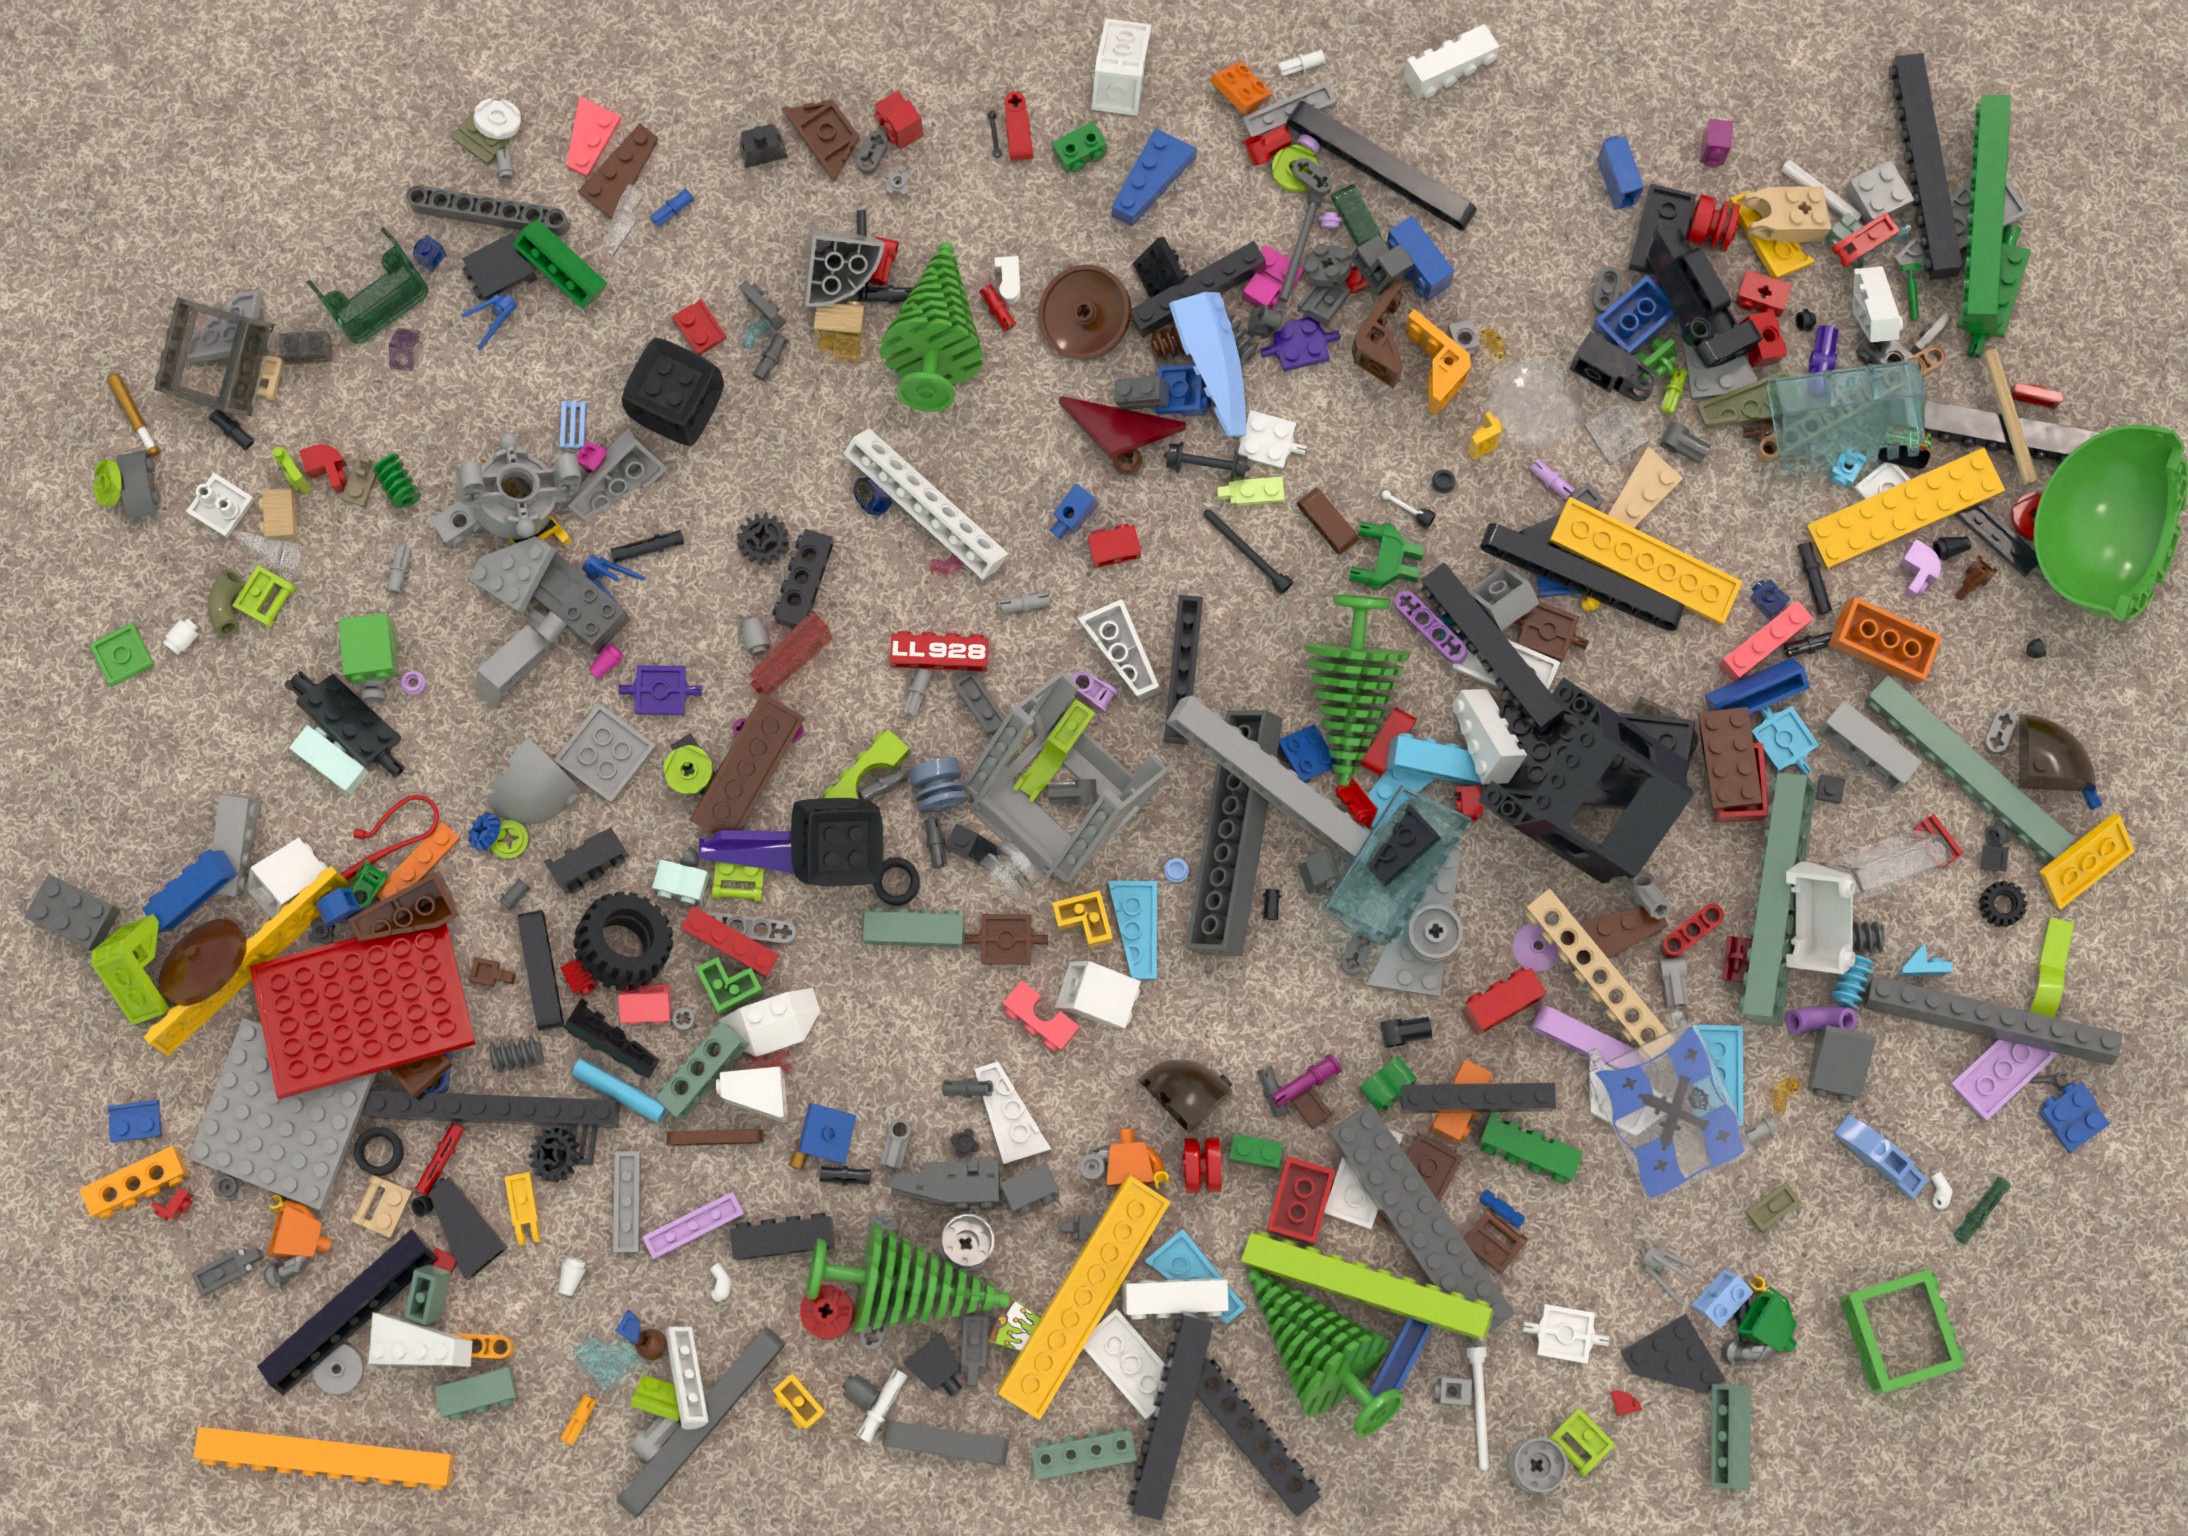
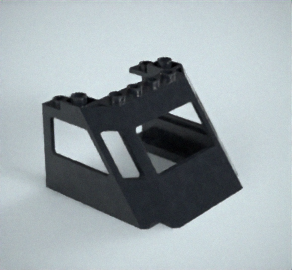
M1563 677L1549 698L1584 723L1530 801L1526 798H1516L1493 780L1478 801L1509 825L1602 884L1609 883L1612 878L1621 876L1634 878L1693 796V790L1688 786L1686 777L1689 763L1686 759L1602 701ZM1616 755H1621L1646 771L1649 777L1602 844L1597 845L1570 828L1569 823Z

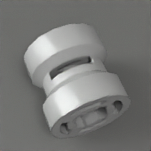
M367 679L366 682L361 683L363 685L361 701H385V691L383 690L385 680Z

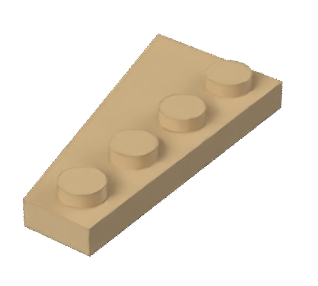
M1648 446L1608 516L1635 528L1683 480V477Z

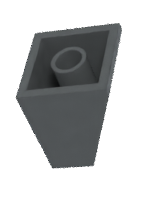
M1828 1025L1819 1030L1816 1035L1807 1090L1813 1091L1814 1096L1828 1098V1094L1838 1096V1101L1853 1103V1100L1861 1098L1876 1036Z

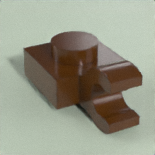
M475 957L469 981L495 987L496 980L514 984L516 974L510 971L499 970L501 963Z

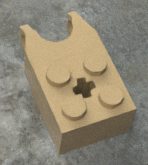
M1766 187L1756 192L1747 193L1741 199L1742 205L1758 211L1763 218L1760 221L1751 223L1749 228L1746 229L1747 234L1764 240H1776V243L1821 242L1831 230L1823 187Z

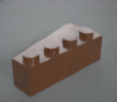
M1643 906L1578 922L1608 959L1661 932L1667 926L1665 917L1657 920V918L1651 917ZM1564 931L1565 944H1572L1573 935L1568 931ZM1581 950L1577 953L1576 959L1578 963L1582 965L1588 963L1589 954L1586 951Z

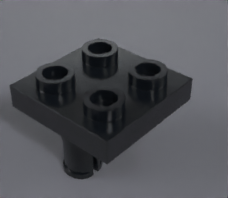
M1165 237L1157 238L1132 263L1150 298L1189 277V274H1186L1187 271L1181 269L1178 264L1179 255L1176 254L1177 251L1170 248Z

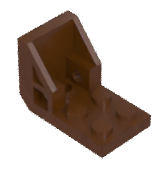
M1397 280L1393 281L1357 331L1352 346L1354 363L1393 389L1399 382L1403 366L1393 333L1385 328L1388 323L1387 318L1390 313L1394 315L1401 305L1403 284Z

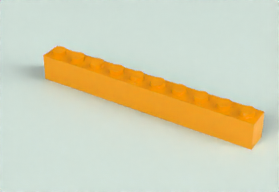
M198 1427L193 1458L201 1459V1464L216 1465L218 1460L227 1461L226 1467L241 1468L242 1463L252 1464V1470L266 1471L267 1466L277 1467L276 1472L292 1474V1469L302 1470L301 1475L317 1477V1472H327L326 1478L342 1479V1475L345 1474L352 1475V1481L367 1482L368 1477L378 1478L377 1483L392 1485L393 1480L403 1481L402 1486L417 1488L418 1483L428 1484L427 1489L443 1490V1485H451L455 1455Z

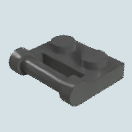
M745 280L739 286L744 298L751 302L770 321V324L776 330L785 325L786 319L778 314L780 311L778 306L772 300L767 302L762 297L763 291L755 283L751 286Z

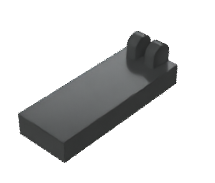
M971 670L952 683L987 736H993L1006 717L978 676Z

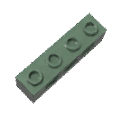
M721 1022L714 1025L709 1030L705 1041L698 1044L692 1050V1056L687 1062H683L678 1066L675 1071L676 1075L659 1089L660 1093L656 1099L676 1118L685 1120L716 1084V1079H720V1072H726L749 1044L729 1025ZM717 1045H720V1053L715 1057L713 1050ZM703 1063L704 1072L698 1075V1066ZM687 1082L688 1090L685 1094H682L681 1087Z

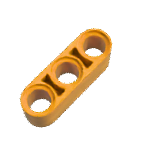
M449 1333L471 1340L472 1343L478 1339L482 1342L481 1351L478 1353L472 1352L471 1358L503 1360L510 1358L515 1351L513 1340L505 1336ZM504 1340L508 1348L504 1354L500 1355L496 1351V1346L500 1341Z

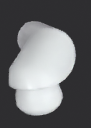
M717 1263L710 1269L717 1280L711 1296L713 1300L721 1302L729 1296L732 1280L721 1263Z

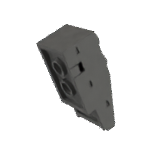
M555 552L532 597L547 612L552 611L567 624L566 628L598 655L603 646H606L629 622L630 618L619 604Z
M998 1160L922 1162V1172L894 1173V1177H891L889 1191L892 1196H904L938 1206L954 1207L955 1211H969L970 1206H979L980 1210H995V1205H1000V1165Z

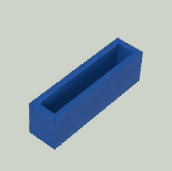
M1790 658L1707 693L1704 696L1709 711L1748 707V714L1807 690L1810 686L1804 667L1794 658Z
M207 850L199 855V860L195 864H191L182 870L183 874L169 881L162 892L156 893L149 898V903L142 909L146 916L155 915L159 921L158 933L175 929L238 875L223 850Z
M1407 1317L1369 1390L1374 1397L1389 1389H1401L1433 1325Z

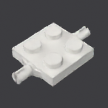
M1250 410L1246 422V435L1239 437L1240 447L1238 453L1248 456L1247 460L1283 469L1286 458L1291 452L1305 456L1307 446L1293 443L1296 422Z
M1544 1304L1542 1319L1539 1324L1524 1321L1523 1326L1527 1327L1522 1329V1332L1537 1334L1538 1348L1536 1355L1588 1364L1589 1352L1593 1344L1608 1347L1609 1342L1605 1341L1610 1339V1336L1595 1334L1593 1326L1595 1313Z

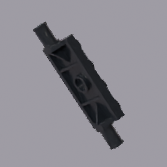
M299 671L298 674L296 673L291 678L290 682L304 693L297 698L296 704L361 765L366 768L371 763L380 764L393 778H396L404 771L405 766L400 764L390 754L391 749L400 742L401 736L334 674H331L318 684H314L302 671Z

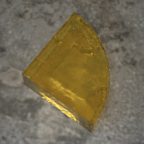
M1491 328L1481 331L1494 355L1498 359L1506 356L1501 337Z

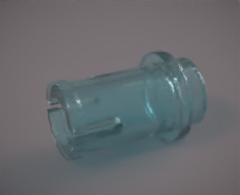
M1900 222L1897 226L1900 230L1899 234L1887 242L1900 239L1906 241L1907 238L1911 237L1909 224Z

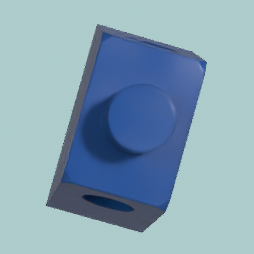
M1075 483L1054 511L1053 515L1056 517L1057 522L1050 529V532L1059 539H1062L1069 529L1076 533L1099 506L1096 498ZM1074 512V516L1068 519L1067 515Z

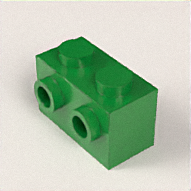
M1094 121L1052 142V151L1066 174L1071 171L1075 173L1080 171L1086 163L1102 159L1105 153H1107V143Z

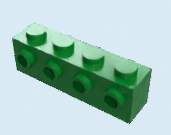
M538 219L523 228L512 244L582 309L594 302L608 284Z

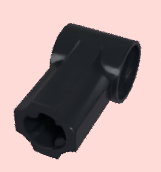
M1429 1016L1403 1021L1402 1019H1392L1380 1023L1385 1048L1394 1047V1044L1396 1047L1407 1044L1406 1042L1432 1038Z

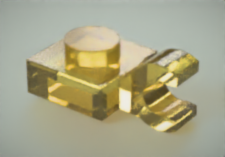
M837 332L836 338L828 334H821L819 350L835 351V358L859 360L861 335Z

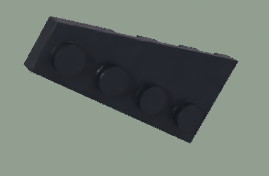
M581 998L563 1028L569 1031L571 1035L586 1041L593 1048L611 1056L616 1062L631 1068L636 1074L649 1079L660 1060L635 1040L631 1042L627 1040L623 1030L618 1026L612 1028L604 1021L605 1016L599 1011L592 1012L586 1007L588 1002Z

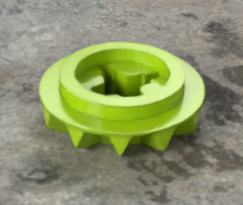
M501 821L498 838L490 846L492 851L501 858L513 859L518 855H522L525 848L528 847L529 836L525 827L517 821ZM507 830L512 837L517 838L512 841L511 849L507 843L500 842L506 839Z

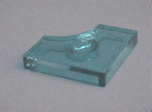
M592 1336L573 1351L574 1355L603 1392L644 1360L638 1355L636 1348L630 1340L620 1344L607 1345Z

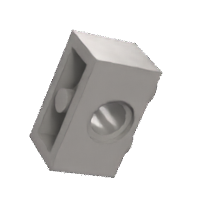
M460 500L430 520L449 549L460 547L466 542L467 537L473 533L479 534L485 530L475 517L473 510L470 511V506L462 504ZM466 519L465 526L456 527L459 520Z

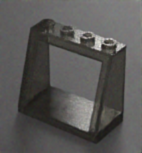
M177 297L173 307L170 327L167 330L164 350L161 354L159 370L155 378L154 390L223 412L252 416L275 324ZM198 312L238 323L219 397L180 386Z

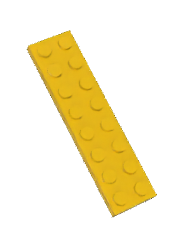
M1982 448L1812 522L1806 528L1826 569H1829L2005 492V488L1985 448Z
M1572 497L1567 499L1549 539V542L1602 568L1681 602L1686 609L1721 626L1725 623L1743 582Z

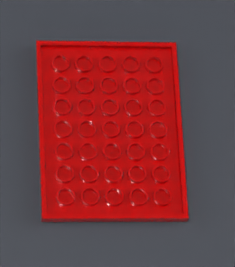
M447 922L437 928L362 941L354 937L249 966L278 1100L476 1045Z

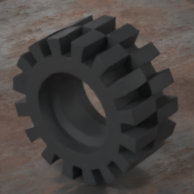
M1998 881L1990 885L1983 891L1982 897L1979 899V903H1981L1979 910L1983 911L1982 917L1987 918V922L1989 924L1994 923L1996 927H2008L2019 921L2023 917L2022 915L2026 913L2027 909L2025 907L2028 905V901L2024 900L2027 896L2025 893L2022 894L2020 892L2022 890L2020 886L2016 888L2014 886L2015 883H2007V881ZM2005 895L2011 900L2012 908L2008 913H2001L1995 908L1994 900L1997 896Z

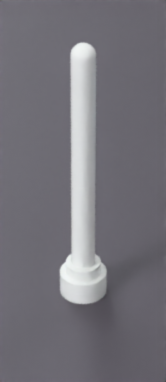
M1486 1347L1466 1348L1467 1358H1469L1473 1368L1479 1468L1482 1471H1487L1489 1469L1482 1365L1485 1362V1357H1487Z

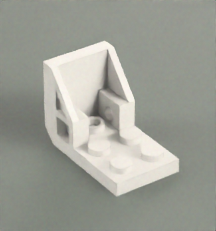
M1105 18L1095 67L1092 110L1138 116L1145 58L1151 33L1150 24Z

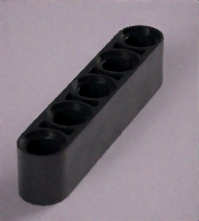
M541 909L518 914V925L537 1028L539 1031L563 1027L564 1019L544 912Z

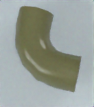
M224 569L217 577L208 598V616L216 633L221 637L230 636L239 628V622L233 613L232 604L236 593L243 586V580L238 574L228 569Z

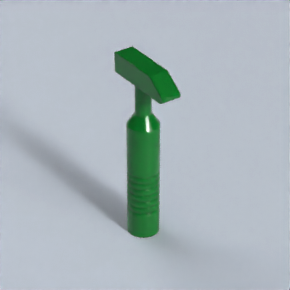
M1919 263L1900 265V271L1908 270L1907 292L1910 319L1919 318L1917 283L1913 277V269L1924 268Z

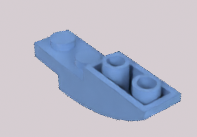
M1850 1114L1846 1115L1833 1132L1868 1166H1874L1909 1199H1914L1928 1181L1913 1166L1914 1162L1882 1135Z

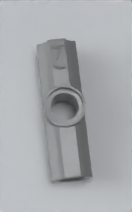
M1642 868L1634 878L1621 876L1622 880L1632 891L1635 903L1642 905L1651 917H1655L1657 920L1664 918L1671 910L1670 903L1655 885V878L1652 874L1646 873Z

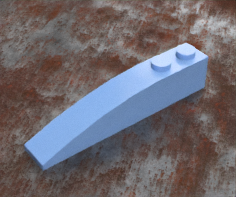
M1203 292L1169 303L1186 355L1191 354L1196 364L1193 369L1196 375L1201 374L1207 386L1203 389L1207 397H1210L1215 402L1214 411L1227 437L1245 436L1246 407L1240 359L1231 322L1228 319L1220 292Z

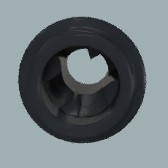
M1968 536L1939 537L1938 540L1933 542L1932 548L1939 559L1946 561L1970 550L1971 541Z

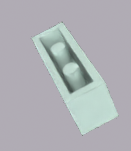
M307 725L289 748L351 795L369 772L354 757L348 756L345 753L346 750L337 741L333 744L326 738L329 735L319 727L312 729Z

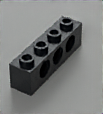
M808 529L804 530L803 536H798L795 546L798 551L795 558L791 557L788 565L790 574L788 580H783L780 593L783 594L781 601L776 602L773 609V615L777 624L805 631L834 545L832 536ZM813 553L816 555V558L811 562H807L804 560L805 555ZM805 575L809 577L808 581L804 584L796 582L799 576ZM792 598L801 599V603L798 606L789 605V601Z

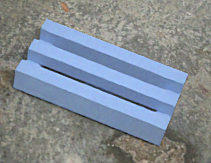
M562 401L561 449H582L585 445L586 401H581V403ZM571 408L569 444H566L567 409ZM576 408H580L579 444H575Z

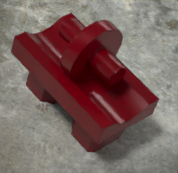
M1727 935L1722 980L1743 983L1744 974L1749 970L1747 952L1749 947L1752 946L1751 938Z

